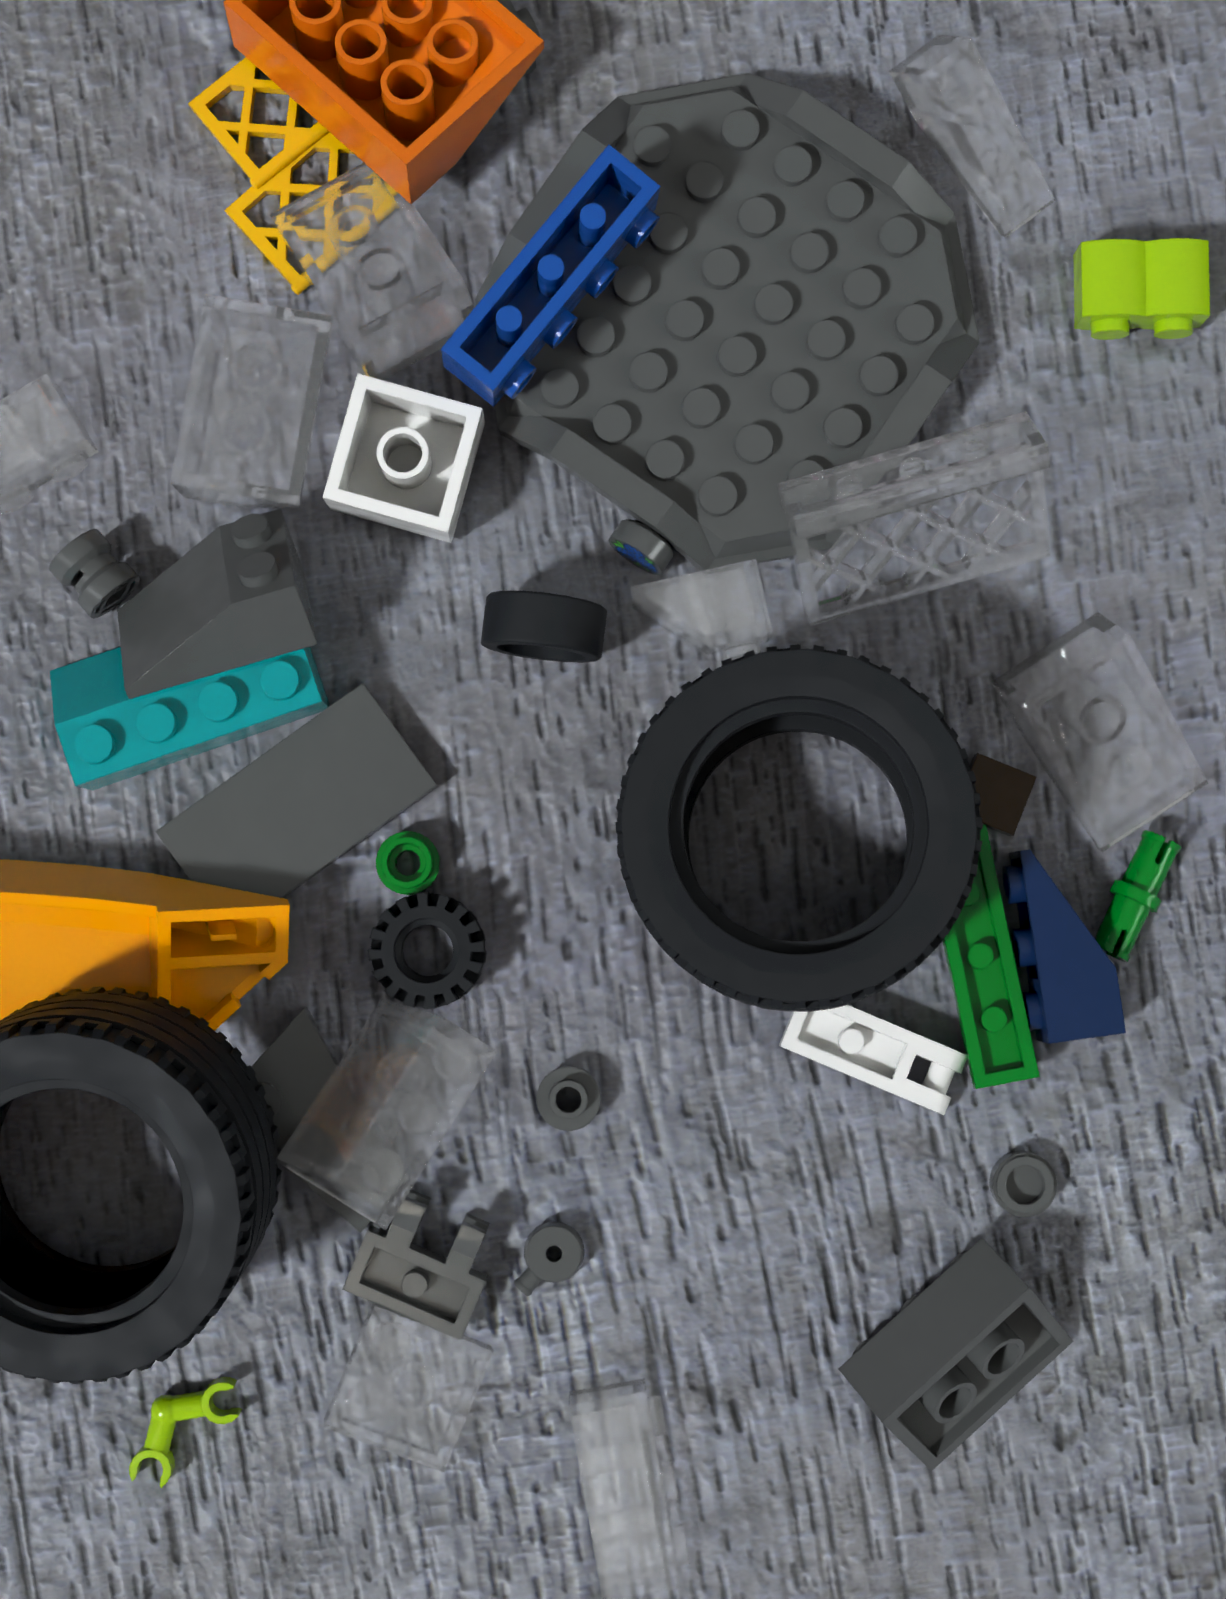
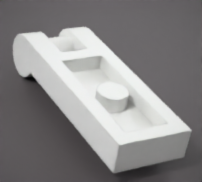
M849 1005L812 1012H792L779 1043V1046L942 1115H945L951 1097L947 1096L946 1093L954 1073L961 1074L967 1061L966 1054ZM915 1056L931 1062L922 1085L907 1079Z

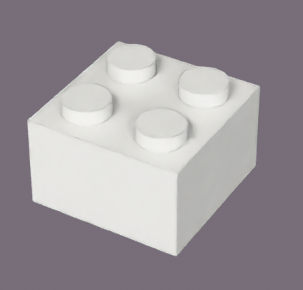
M357 373L322 498L330 510L452 543L485 425L483 408Z

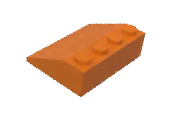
M225 0L223 2L234 47L410 204L415 202L459 161L544 49V40L498 0Z

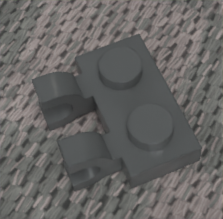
M408 1188L400 1201L388 1232L372 1225L368 1228L342 1290L458 1340H462L488 1278V1275L471 1267L490 1223L466 1213L449 1255L446 1258L412 1243L431 1198Z

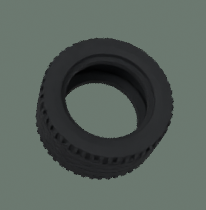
M801 644L790 645V648L777 649V646L766 647L767 652L755 654L754 650L744 653V656L732 660L729 658L721 661L722 666L714 671L710 668L706 669L698 679L692 683L688 681L681 686L682 692L676 697L670 696L659 714H655L649 720L651 726L646 733L641 732L637 741L638 745L627 761L629 767L626 775H622V789L616 806L618 811L617 822H615L618 843L617 854L620 858V870L630 899L647 930L660 947L680 967L701 983L722 995L764 1009L787 1012H812L833 1009L861 1001L898 982L918 967L950 932L972 890L973 880L977 874L978 857L982 846V841H980L981 830L983 828L979 808L981 804L980 794L977 793L975 788L977 780L974 771H971L968 764L967 752L965 748L961 749L956 741L958 738L957 733L947 725L944 720L945 716L940 709L934 710L928 704L929 697L923 692L918 693L910 686L911 683L906 678L902 677L899 680L891 675L892 669L884 665L879 667L870 663V659L862 655L858 659L847 656L848 651L837 649V652L824 650L823 646L814 645L813 650L801 649ZM777 733H818L836 738L858 749L871 759L887 777L900 801L905 818L907 837L905 861L901 876L891 896L864 922L843 933L824 939L812 941L777 940L745 929L725 916L708 899L698 884L691 863L689 851L690 821L694 805L706 780L724 759L739 748L759 738Z
M93 987L89 991L84 992L81 989H70L64 995L57 992L49 995L44 1000L28 1003L20 1010L17 1009L0 1020V1133L11 1103L15 1098L48 1089H75L96 1093L127 1107L153 1129L171 1155L180 1178L183 1193V1223L177 1245L157 1257L140 1263L123 1266H103L72 1259L40 1241L23 1224L12 1208L0 1175V1367L3 1370L23 1375L25 1378H42L53 1383L70 1382L71 1384H80L84 1380L105 1382L111 1377L120 1379L128 1376L134 1369L142 1371L151 1368L155 1360L163 1362L172 1355L176 1348H183L190 1343L195 1334H200L233 1291L261 1244L265 1231L274 1215L272 1210L278 1201L279 1192L277 1191V1185L281 1180L282 1170L278 1168V1164L282 1159L281 1149L276 1145L279 1130L278 1126L274 1125L272 1118L275 1114L272 1106L267 1105L264 1096L266 1092L263 1084H258L254 1076L256 1072L250 1065L247 1066L244 1063L238 1048H233L226 1041L227 1037L220 1031L216 1033L208 1026L209 1022L201 1017L199 1019L195 1015L190 1014L189 1009L183 1006L177 1008L170 1005L169 1000L163 997L158 999L149 997L147 992L137 991L135 994L127 993L124 988L115 987L113 990L106 991L103 987Z

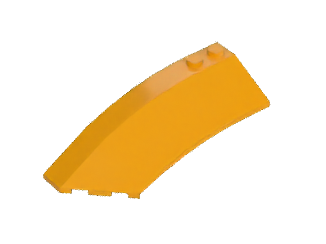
M0 859V1020L15 1010H20L28 1003L44 1000L49 995L57 992L64 995L70 989H81L84 992L89 991L93 987H103L106 991L118 987L126 989V992L131 994L141 991L147 992L149 997L157 999L163 997L169 1000L170 1005L177 1008L183 1006L190 1010V1014L195 1015L199 1019L201 1017L209 1022L208 1026L215 1031L241 1007L240 999L264 977L270 980L288 963L289 901L285 898L148 872L78 864Z

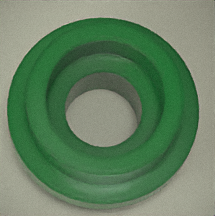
M403 831L393 834L383 842L377 853L376 869L379 878L387 888L399 894L413 895L426 890L436 880L440 869V857L437 848L426 836L413 831ZM413 851L420 858V867L413 875H403L397 867L398 857L403 852Z

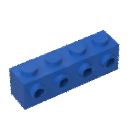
M608 145L441 348L443 366L493 407L504 394L514 399L525 388L536 372L537 368L530 362L546 343L555 349L574 327L578 317L571 312L588 293L596 299L612 281L619 269L613 261L628 243L637 249L653 231L660 219L654 211L656 210L661 186L611 145Z

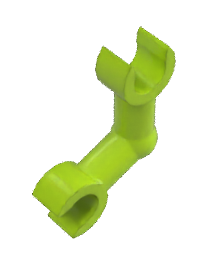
M220 1377L214 1379L204 1391L174 1396L161 1395L156 1398L151 1406V1419L145 1444L136 1452L129 1465L131 1481H134L138 1475L143 1459L155 1458L163 1467L160 1487L162 1488L168 1482L175 1468V1459L170 1451L176 1421L206 1417L209 1421L216 1424H227L234 1421L240 1415L242 1409L231 1408L222 1410L218 1408L213 1402V1394L218 1391L233 1389L237 1380L232 1377Z

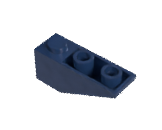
M1031 850L1010 852L1011 865L1003 866L1002 880L1008 904L1016 903L1020 929L1012 930V948L1017 966L1026 967L1029 992L1022 993L1030 1031L1035 1030L1037 1041L1048 1044L1126 1033L1116 967Z

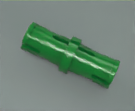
M1144 830L1141 834L1142 838L1122 881L1114 880L1109 892L1114 895V898L1095 936V940L1103 950L1107 951V955L1124 962L1129 961V955L1149 912L1156 913L1162 900L1157 895L1176 855L1182 848L1172 840H1169L1168 843L1164 842L1166 837Z

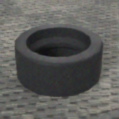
M533 591L491 592L486 597L481 645L493 651L524 658L558 662H596L602 657L607 610L600 604L565 595Z

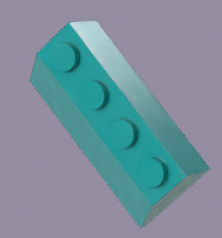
M121 647L50 671L54 724L74 784L77 787L92 791L320 713L330 706L310 647L132 699L128 698L124 687Z

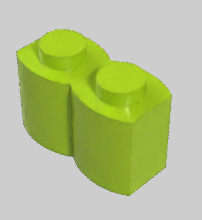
M1170 238L1150 241L1132 239L1091 240L1081 242L1073 255L1074 329L1091 330V337L1094 339L1113 340L1124 338L1129 335V329L1134 328L1154 330V337L1159 339L1185 338L1191 336L1193 328L1201 327L1210 316L1208 240L1191 238Z

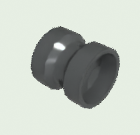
M98 529L89 530L68 543L54 557L49 566V570L61 584L75 588L79 594V605L93 619L108 613L118 606L134 591L140 581V577L128 563L119 562L111 555V544Z

